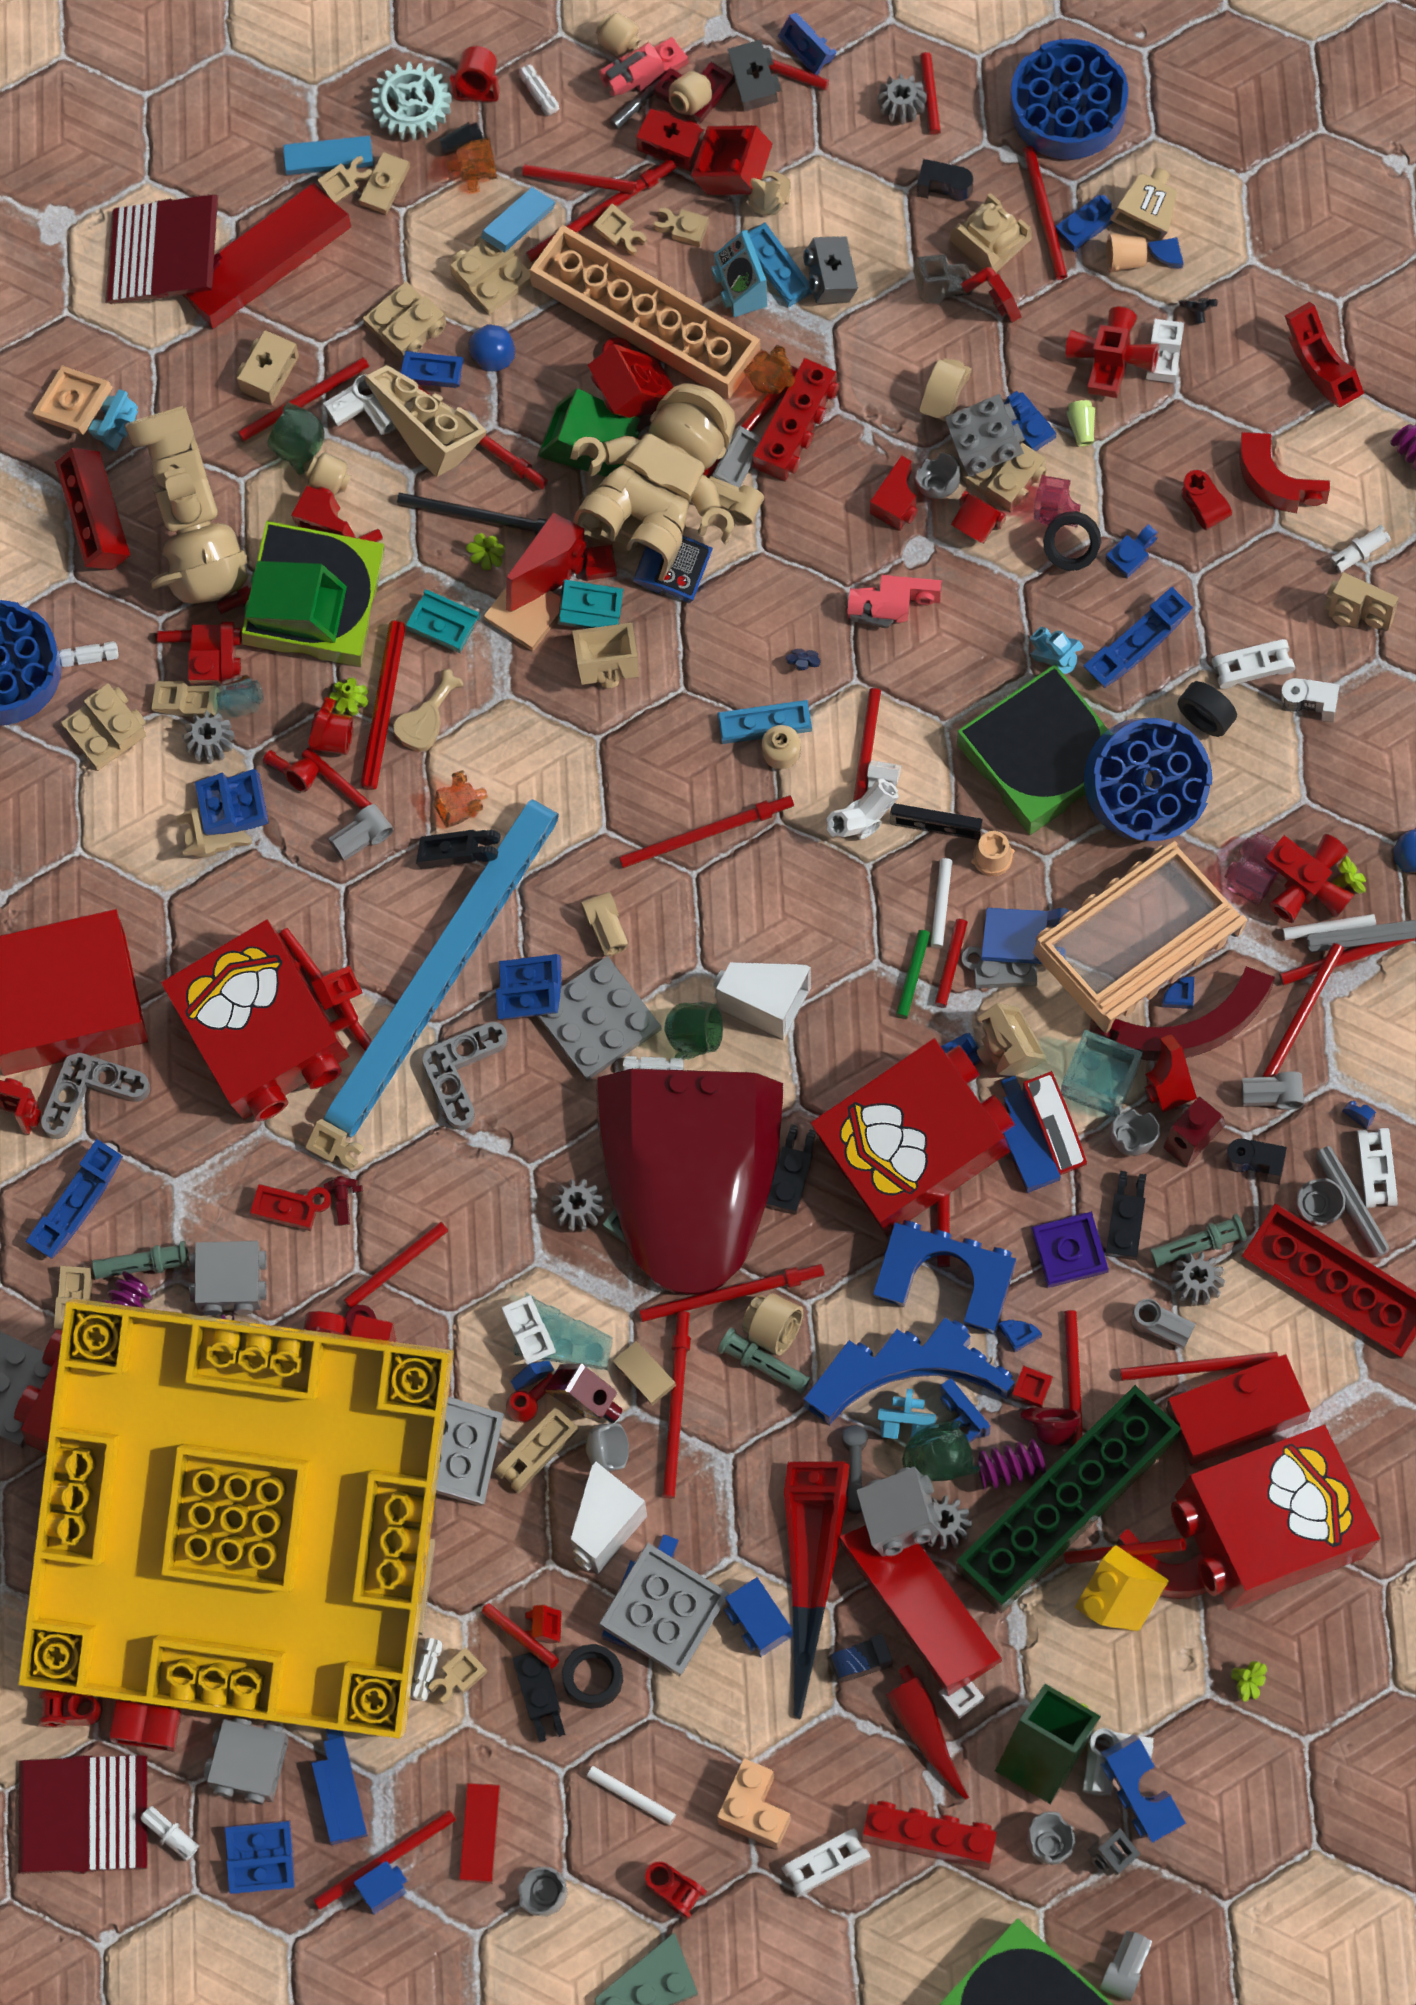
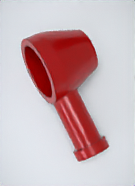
M269 750L263 758V763L271 765L282 772L287 781L301 792H306L312 786L319 771L317 765L309 758H303L290 764L276 755V752L273 750Z
M551 1372L529 1392L519 1390L509 1396L506 1410L512 1420L518 1423H525L536 1416L538 1411L537 1401L547 1393L544 1389L553 1376ZM518 1399L526 1400V1404L523 1407H517L515 1403Z

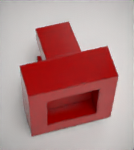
M612 544L585 548L583 555L586 559L587 581L617 576Z
M1023 1366L1012 1393V1398L1020 1400L1025 1404L1042 1408L1053 1376Z
M547 1605L533 1606V1610L525 1612V1619L533 1621L532 1630L525 1632L536 1641L549 1644L560 1643L562 1611Z

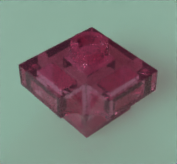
M1041 475L1035 498L1034 520H1039L1042 524L1048 525L1056 516L1064 512H1080L1081 504L1074 502L1069 495L1071 480ZM1067 524V525H1066V526H1071V527H1076V528H1078V525H1077V524Z

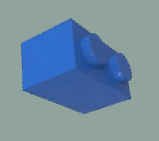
M758 1577L725 1597L727 1608L724 1609V1612L733 1626L736 1624L740 1625L745 1633L741 1637L751 1652L756 1650L760 1657L793 1637V1629Z

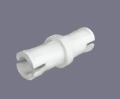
M1382 525L1377 526L1376 529L1360 539L1355 538L1352 540L1351 545L1335 556L1330 557L1334 567L1338 566L1336 570L1340 574L1343 573L1344 570L1361 559L1365 561L1369 558L1370 553L1385 543L1390 542L1391 538L1387 531L1383 532L1385 528Z

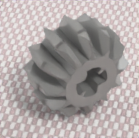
M900 73L897 80L889 76L887 84H881L879 87L880 94L877 96V104L881 106L880 112L882 116L889 115L891 123L896 118L900 119L902 125L905 123L906 118L915 122L917 114H923L927 95L923 92L922 82L915 83L913 75L908 79H904Z
M206 710L204 718L201 719L194 714L193 721L195 724L186 723L185 730L188 733L182 736L183 742L187 744L186 750L188 754L195 753V758L198 761H201L206 756L209 763L213 762V756L216 755L223 760L225 757L223 750L232 751L233 747L230 741L235 739L234 732L230 730V721H222L223 718L219 712L211 718L209 711ZM211 734V739L206 740V735Z
M570 1179V1188L567 1189L565 1186L560 1185L558 1187L560 1195L552 1196V1203L556 1205L552 1208V1214L559 1216L557 1221L560 1226L568 1223L569 1231L573 1232L576 1225H580L582 1232L587 1231V1222L596 1226L598 1224L596 1216L604 1214V1209L599 1206L604 1203V1198L602 1195H596L598 1192L596 1185L587 1188V1180L582 1179L580 1185L576 1186L575 1181ZM576 1201L583 1202V1207L580 1205L579 1210L573 1209L572 1204L576 1206Z
M1203 1252L1199 1253L1198 1260H1195L1191 1253L1186 1255V1262L1178 1260L1176 1262L1178 1270L1173 1271L1171 1274V1279L1177 1281L1173 1284V1291H1182L1180 1295L1181 1301L1191 1297L1192 1306H1196L1200 1298L1205 1305L1210 1304V1296L1218 1298L1220 1296L1218 1288L1224 1287L1225 1280L1219 1277L1223 1274V1267H1214L1216 1263L1215 1257L1210 1258L1207 1262L1204 1261L1205 1255ZM1193 1275H1197L1199 1279L1204 1278L1203 1283L1199 1284L1198 1280H1192Z
M946 1495L942 1498V1504H938L937 1500L932 1498V1502L937 1504L942 1518H948V1526L945 1529L940 1528L941 1534L932 1537L928 1541V1546L933 1547L939 1541L941 1551L946 1550L947 1542H950L952 1547L958 1548L959 1542L957 1538L967 1540L968 1533L964 1529L971 1528L972 1522L964 1519L969 1515L968 1508L958 1510L961 1502L959 1499L954 1500L952 1505H949L948 1496Z

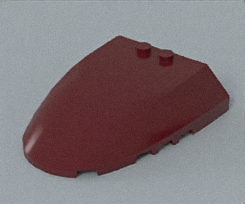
M628 1069L598 1077L596 1082L597 1116L600 1146L605 1163V1174L608 1178L612 1203L618 1215L623 1237L636 1266L640 1267L653 1280V1284L676 1294H703L722 1287L740 1270L745 1262L767 1203L780 1140L783 1083L755 1072Z

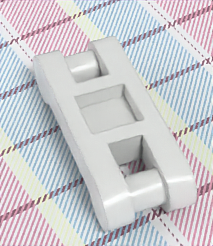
M1277 640L1213 657V667L1219 673L1217 678L1219 687L1227 689L1239 683L1293 672L1296 668L1293 659H1290L1287 653L1290 650L1287 640ZM1268 656H1276L1277 661L1270 663ZM1237 664L1239 670L1231 672L1229 666Z
M1380 1128L1378 1132L1357 1130V1145L1366 1208H1375L1376 1204H1387V1207L1397 1206V1190L1389 1128ZM1380 1144L1381 1150L1370 1151L1369 1145ZM1385 1183V1191L1375 1192L1374 1184Z
M856 1828L835 1837L781 1868L785 1876L791 1878L794 1884L792 1889L797 1897L805 1895L815 1887L871 1858L867 1848H862L858 1840L860 1835ZM847 1846L851 1855L843 1859L839 1849ZM809 1865L814 1875L805 1879L801 1870Z

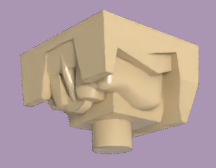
M989 193L985 202L969 216L967 221L963 225L959 224L951 231L949 241L980 268L991 267L996 273L1032 239L1030 226L1021 219L1016 222L1015 217L1009 215L1002 207L1001 202Z
M632 623L573 631L577 665L582 685L600 682L604 688H614L622 678L639 677L638 654Z
M996 1003L977 1017L979 1022L984 1023L983 1031L986 1034L981 1039L984 1045L977 1049L978 1056L985 1065L991 1062L998 1065L996 1070L998 1074L1016 1076L1048 1060L1019 1007Z

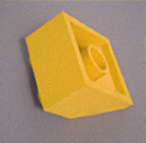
M1115 1545L1101 1560L1074 1608L1101 1626L1139 1631L1169 1580Z

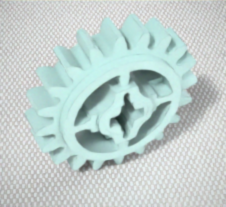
M408 62L406 70H402L397 64L395 65V74L386 70V80L378 78V88H372L374 98L371 99V105L374 109V118L379 119L380 127L385 128L388 126L389 135L399 130L400 139H403L406 133H410L412 140H415L417 132H421L426 138L428 128L437 132L436 122L445 124L446 118L444 114L451 113L449 104L452 103V98L449 93V84L443 83V75L438 74L434 76L433 67L424 72L422 63H419L416 69H412L411 63ZM426 90H429L434 96L432 105L427 103V97H425ZM391 97L396 100L398 107L396 113L388 105Z

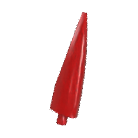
M910 1665L904 1666L898 1670L904 1684L887 1693L886 1697L889 1699L891 1707L904 1729L927 1761L955 1791L967 1800L969 1796L949 1755L936 1707L923 1680L918 1676L915 1677Z

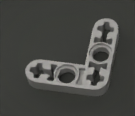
M489 1022L431 1046L423 1054V1064L448 1123L456 1130H466L475 1121L472 1103L457 1069L498 1053L506 1047L508 1042L507 1031L499 1022ZM494 1031L496 1035L501 1034L498 1036L499 1042L493 1043L492 1040H487L489 1033ZM478 1036H480V1041L483 1044L484 1049L479 1050L478 1041L476 1040ZM469 1042L474 1046V1051L469 1056H461L456 1051L459 1044ZM435 1055L439 1059L444 1058L441 1062L445 1073L439 1075L436 1065L430 1064L432 1063V1057ZM445 1081H453L457 1084L458 1088L454 1094L445 1095L440 1091L441 1085ZM456 1101L459 1102L463 1112L468 1111L465 1114L466 1119L464 1121H461L458 1117L453 1118L456 1116V1110L453 1105Z
M77 1053L69 1055L63 1063L42 1116V1128L46 1135L52 1139L64 1138L72 1127L87 1087L132 1102L143 1101L148 1097L151 1089L148 1078L140 1071L87 1054ZM79 1062H82L85 1070H79L75 1079L80 1084L78 1086L72 1082L74 1071L71 1066H77ZM105 1070H111L116 1075L114 1081L107 1085L100 1083L98 1080L99 1075ZM122 1075H125L124 1080L126 1083L135 1084L139 1080L143 1088L136 1089L135 1093H132L129 1085L121 1083ZM64 1089H72L76 1093L74 1100L70 1103H63L59 1100V1094ZM57 1106L63 1110L60 1116L63 1126H57L55 1130H52L49 1122L57 1120L59 1112L57 1108H54Z

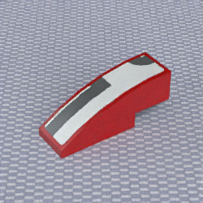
M1050 1071L1023 1082L1022 1090L1059 1174L1062 1175L1087 1165L1075 1126L1053 1072Z

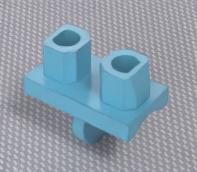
M119 389L115 396L108 395L101 406V410L105 414L104 420H93L88 429L95 439L102 441L112 451H117L122 438L127 436L124 424L137 420L135 418L138 414L137 404L128 398L126 391Z
M1045 627L1038 628L1029 638L1036 648L1031 653L1034 660L1051 664L1052 666L1056 664L1063 674L1074 670L1077 664L1075 652L1081 651L1084 647L1079 640L1067 638L1063 631L1057 630L1050 633Z
M907 1389L906 1398L893 1396L892 1406L905 1407L904 1410L879 1408L878 1420H881V1437L898 1439L901 1422L912 1424V1441L927 1442L931 1427L935 1426L936 1414L911 1411V1408L924 1409L925 1400L913 1399V1389Z

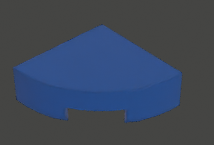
M1177 237L1148 243L1149 252L1154 259L1167 264L1170 268H1183L1184 263Z
M1195 976L1185 977L1174 983L1165 992L1162 1007L1193 1009Z
M1350 1101L1342 1112L1367 1130L1374 1121L1375 1110L1365 1104L1360 1108L1356 1105V1101Z
M1006 1320L999 1323L998 1326L1014 1352L1042 1337V1333L1037 1327L1023 1321Z
M550 1361L532 1363L513 1377L510 1382L517 1391L543 1379L549 1372H553L554 1368Z

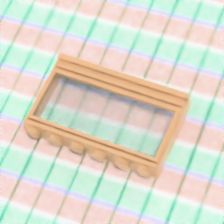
M1173 841L1167 847L1161 845L1156 848L1150 855V859L1142 863L1139 861L1128 870V875L1121 880L1118 877L1113 879L1105 887L1103 893L1098 896L1096 894L1091 895L1083 902L1082 908L1075 913L1072 910L1067 912L1059 920L1057 926L1052 929L1050 927L1045 928L1036 937L1037 942L1033 954L1105 1034L1110 1031L1114 1019L1121 1014L1125 1017L1129 1016L1135 1010L1137 1003L1146 997L1148 1000H1151L1158 993L1162 984L1166 981H1169L1171 984L1177 981L1183 969L1188 965L1192 964L1194 967L1199 965L1206 952L1213 947L1216 950L1222 948L1229 935L1234 933L1237 937L1240 936L1248 921L1244 915L1241 916L1179 849L1176 841Z

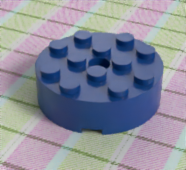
M1059 39L1040 45V49L1028 57L1025 56L1018 65L1011 84V118L1019 136L1029 146H1033L1036 151L1058 159L1085 158L1109 146L1116 139L1124 125L1128 103L1127 78L1121 65H1118L1104 48L1085 40Z
M0 600V660H4L0 663V725H10L32 717L48 704L58 688L62 664L57 643L47 622L37 612L20 606L17 602Z
M1134 718L1111 727L1094 744L1084 771L1086 797L1097 819L1113 833L1133 840L1161 841L1176 837L1188 830L1204 812L1208 804L1206 801L1210 785H1212L1211 763L1199 739L1184 726L1160 718ZM1148 771L1152 774L1153 779L1150 787L1145 785V777Z

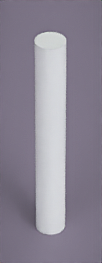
M948 858L940 859L931 947L933 948L943 947L952 860Z
M1370 914L1283 928L1284 940L1308 937L1309 934L1372 926L1376 925L1375 915Z
M592 1766L589 1770L587 1778L669 1826L673 1823L676 1817L675 1813L598 1768Z

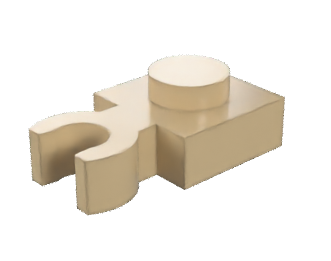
M362 156L356 157L349 169L346 170L341 163L317 180L326 195L336 204L358 190V186L355 183L356 180L363 181L371 176V169L364 173H360L356 169L357 165L363 162Z
M613 204L593 224V229L613 246L622 241L626 252L632 256H635L637 249L631 245V241L638 240L643 245L647 241L646 236L642 232L631 230L634 226V221Z
M668 208L659 209V216L666 218L667 221L664 223L654 222V229L657 232L667 233L672 231V240L697 247L701 246L709 224V217L683 209L680 210L679 216H676Z
M323 1119L316 1122L305 1147L330 1162H333L338 1156L342 1164L348 1168H354L358 1164V1161L350 1156V1151L360 1155L364 1150V1147L357 1142L348 1143L344 1141L348 1133Z
M465 1647L441 1668L446 1677L444 1679H435L428 1688L433 1693L437 1688L444 1687L446 1694L440 1698V1702L442 1705H445L451 1701L453 1691L456 1688L464 1694L487 1674V1670Z

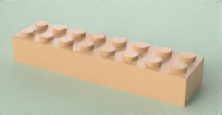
M564 225L560 227L530 268L531 285L627 340L629 343L694 381L713 390L727 400L730 399L761 355L759 338Z

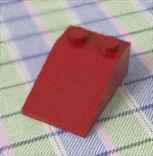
M615 344L587 365L592 373V382L602 391L606 398L604 403L608 410L613 414L628 418L653 414L661 399L674 388L657 358Z
M553 512L506 577L507 611L513 612L547 592L559 588L565 579L570 580L574 573L578 575L581 572L586 560L583 558L586 542L584 541L585 528Z

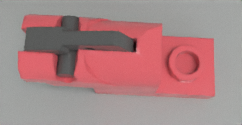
M670 37L654 48L647 42L631 53L616 59L613 63L599 70V76L605 87L611 86L610 94L613 97L622 95L634 87L641 93L657 80H660L670 67L677 71L687 65L688 57L674 38Z
M881 575L880 591H877L875 587L850 588L847 618L851 621L885 629L889 628L893 622H907L910 601H916L922 605L940 603L942 580Z

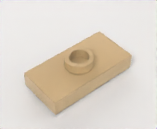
M383 152L359 199L360 205L387 215L410 168V162Z

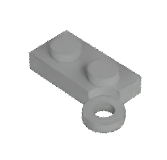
M974 946L968 947L962 954L961 961L965 969L975 972L976 989L1037 986L1036 964L982 961V949ZM976 954L980 960L973 964L968 961V957Z

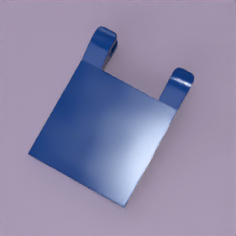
M987 908L981 960L1042 964L1033 954L1037 942L1036 937L1042 930L1047 928V925L1057 926L1059 920L1069 910L1067 908H1057L1050 911ZM1055 947L1065 959V949Z

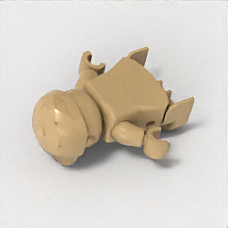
M688 383L675 386L661 399L656 411L651 416L650 420L652 423L649 428V434H645L641 440L631 436H622L602 444L596 438L583 437L575 442L570 459L577 460L582 455L592 457L594 460L591 461L589 468L590 477L600 471L603 462H606L607 465L623 464V466L611 472L599 487L583 500L575 513L573 523L580 525L588 513L609 525L611 528L609 540L612 542L618 533L621 532L631 538L628 542L627 550L631 551L634 544L639 542L662 554L664 564L658 579L660 581L664 580L682 545V534L691 502L694 503L699 515L702 517L698 529L699 536L706 534L708 526H716L723 532L721 541L727 544L734 527L732 515L720 506L717 486L703 473L704 470L714 464L716 459H721L725 455L735 428V412L713 390Z
M180 406L124 424L132 446L136 448L148 446V452L152 460V475L156 482L163 487L159 489L155 485L152 486L159 511L166 529L171 532L176 531L177 533L169 538L163 547L162 556H165L168 560L169 570L151 580L152 589L168 585L175 597L181 602L190 604L213 602L240 589L247 582L248 578L245 564L248 563L247 555L244 550H240L235 532L230 526L223 523L211 524V520L217 517L218 510L186 407Z

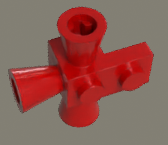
M1121 306L1112 307L1108 313V326L1100 325L1096 339L1072 329L1069 332L1065 350L1066 359L1094 358V366L1087 386L1088 394L1117 398L1127 363L1152 373L1156 370L1159 344H1130V331L1137 321V315L1129 308Z
M1324 834L1312 857L1283 835L1264 859V862L1288 879L1284 885L1286 890L1269 903L1271 910L1282 920L1294 923L1303 903L1305 902L1308 905L1316 895L1331 914L1337 918L1355 895L1327 881L1333 873L1329 869L1348 854L1346 846L1334 836Z

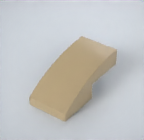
M156 681L151 709L154 712L184 717H193L195 714L200 718H204V713L207 710L212 718L217 714L220 690L217 686H188L184 681Z
M60 1266L54 1329H63L66 1301L71 1299L90 1301L93 1268Z
M637 1341L612 1361L652 1406L676 1386L672 1378Z

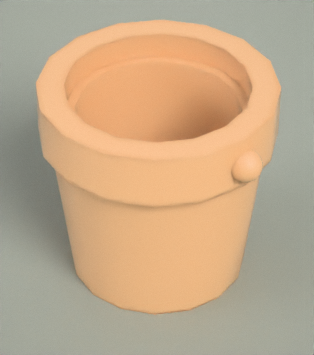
M1118 233L1108 234L1106 241V263L1109 272L1145 267L1147 261L1145 237L1119 235Z
M989 831L983 834L979 843L975 846L971 863L975 864L977 870L984 875L991 877L1000 876L1011 867L1015 850L1010 847L1009 841L1004 834L998 831Z

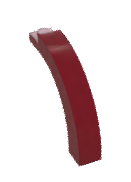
M1246 966L1238 984L1224 1002L1208 1014L1185 1024L1170 1027H1146L1114 1019L1110 1031L1105 1034L1094 1020L1091 1019L1089 1032L1094 1033L1093 1035L1102 1041H1116L1115 1054L1145 1061H1158L1161 1053L1160 1038L1172 1034L1182 1046L1185 1058L1194 1057L1223 1045L1247 1027L1267 1001L1273 988L1275 977Z

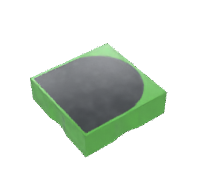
M1055 664L959 729L957 745L979 773L997 789L1004 804L1026 832L1032 835L1065 812L1077 799L1086 795L1084 788L1086 762L1094 744L1108 728Z
M1017 1918L939 2005L1113 2004Z

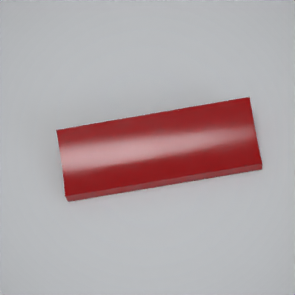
M314 182L219 252L222 256V259L219 260L221 265L213 273V284L210 291L182 295L207 324L214 329L351 228L349 214L332 201Z
M1276 1203L1274 1204L1242 1257L1403 1358L1416 1339V1292Z
M866 1525L839 1536L843 1550L948 1696H951L1002 1662L1000 1654L920 1544L906 1547L897 1555H886L883 1557L872 1546Z

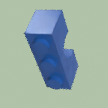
M1133 1734L1101 1752L1105 1762L1100 1765L1108 1780L1115 1779L1120 1790L1116 1792V1795L1125 1810L1129 1807L1131 1808L1135 1819L1131 1820L1140 1838L1146 1836L1153 1843L1186 1824L1173 1798L1165 1790L1153 1797H1144L1140 1794L1138 1785L1141 1776L1154 1768L1155 1765L1138 1736Z

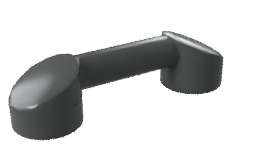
M858 1425L847 1427L842 1434L843 1445L849 1450L850 1465L849 1486L846 1491V1496L849 1498L846 1510L853 1514L862 1512L857 1490L863 1487L861 1450L865 1448L868 1441L867 1431Z

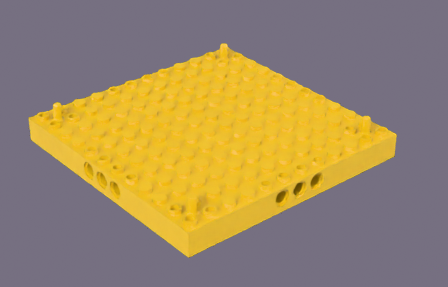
M81 1299L66 1301L19 1685L401 1739L406 1732L454 1350Z

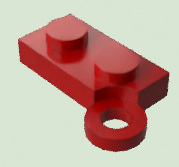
M258 1184L250 1215L251 1217L311 1231L316 1212H323L329 1208L331 1196L323 1187L312 1188L307 1196ZM316 1195H322L324 1202L319 1205L314 1204L313 1198Z

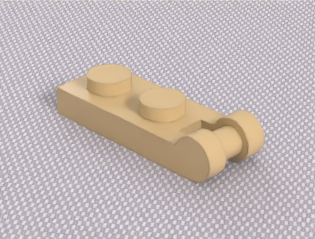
M555 1407L497 1466L495 1473L502 1479L506 1478L512 1483L511 1488L520 1493L526 1488L533 1477L579 1431V1428ZM519 1461L526 1467L521 1474L514 1469V1466Z

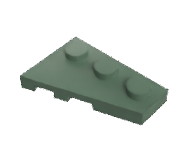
M675 1932L595 1998L596 2004L675 2005L698 1996Z

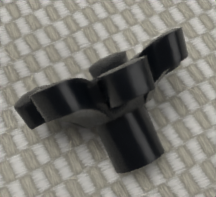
M1199 298L1198 302L1187 299L1179 301L1180 307H1186L1193 311L1194 323H1205V311L1211 307H1216L1218 304L1217 299L1208 300V298Z

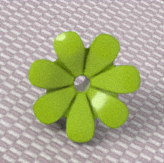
M478 533L474 536L475 542H470L466 546L468 552L474 553L470 557L471 561L475 564L482 561L481 568L483 570H490L492 564L497 568L502 565L503 559L500 555L505 553V546L498 544L496 537L490 535L486 538L484 534Z
M348 678L347 683L344 684L337 682L334 685L336 692L330 693L329 698L336 700L335 711L340 715L344 714L346 709H348L350 715L359 714L358 705L366 707L369 703L367 697L364 696L368 694V689L365 685L357 686L355 678Z
M1345 856L1338 865L1342 875L1334 879L1333 884L1341 888L1346 886L1352 887L1359 894L1366 892L1362 884L1366 882L1364 875L1356 873L1357 867L1348 856Z
M1252 1661L1247 1669H1240L1238 1667L1233 1669L1231 1678L1239 1682L1237 1685L1238 1697L1246 1702L1249 1697L1257 1699L1260 1696L1258 1686H1263L1266 1677L1263 1676L1267 1672L1265 1664Z

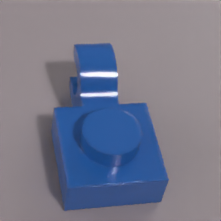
M1148 524L1135 540L1127 535L1106 554V559L1128 579L1149 559V554L1145 550L1157 540L1155 536L1157 531Z

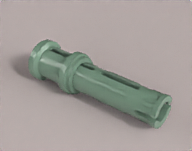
M1236 1213L1232 1216V1219L1218 1224L1211 1222L1208 1226H1205L1206 1230L1150 1249L1156 1267L1158 1268L1161 1265L1185 1258L1189 1253L1195 1254L1209 1248L1220 1250L1222 1245L1238 1239L1241 1241L1247 1240L1239 1215ZM1231 1229L1234 1230V1231H1231V1232H1228V1233H1225V1234H1221V1233H1223V1232H1225V1231H1228V1230H1231ZM1195 1243V1245L1170 1253V1251Z
M180 1241L179 1245L162 1248L159 1245H155L151 1248V1251L93 1260V1271L96 1280L122 1275L123 1271L130 1274L149 1270L163 1273L164 1269L181 1266L184 1269L190 1268L189 1253L185 1241Z
M732 1327L726 1332L717 1349V1352L721 1354L725 1352L739 1360L740 1365L743 1367L751 1365L795 1390L800 1395H802L810 1382L811 1377L802 1374L762 1351L756 1343L750 1342L736 1334L735 1329Z

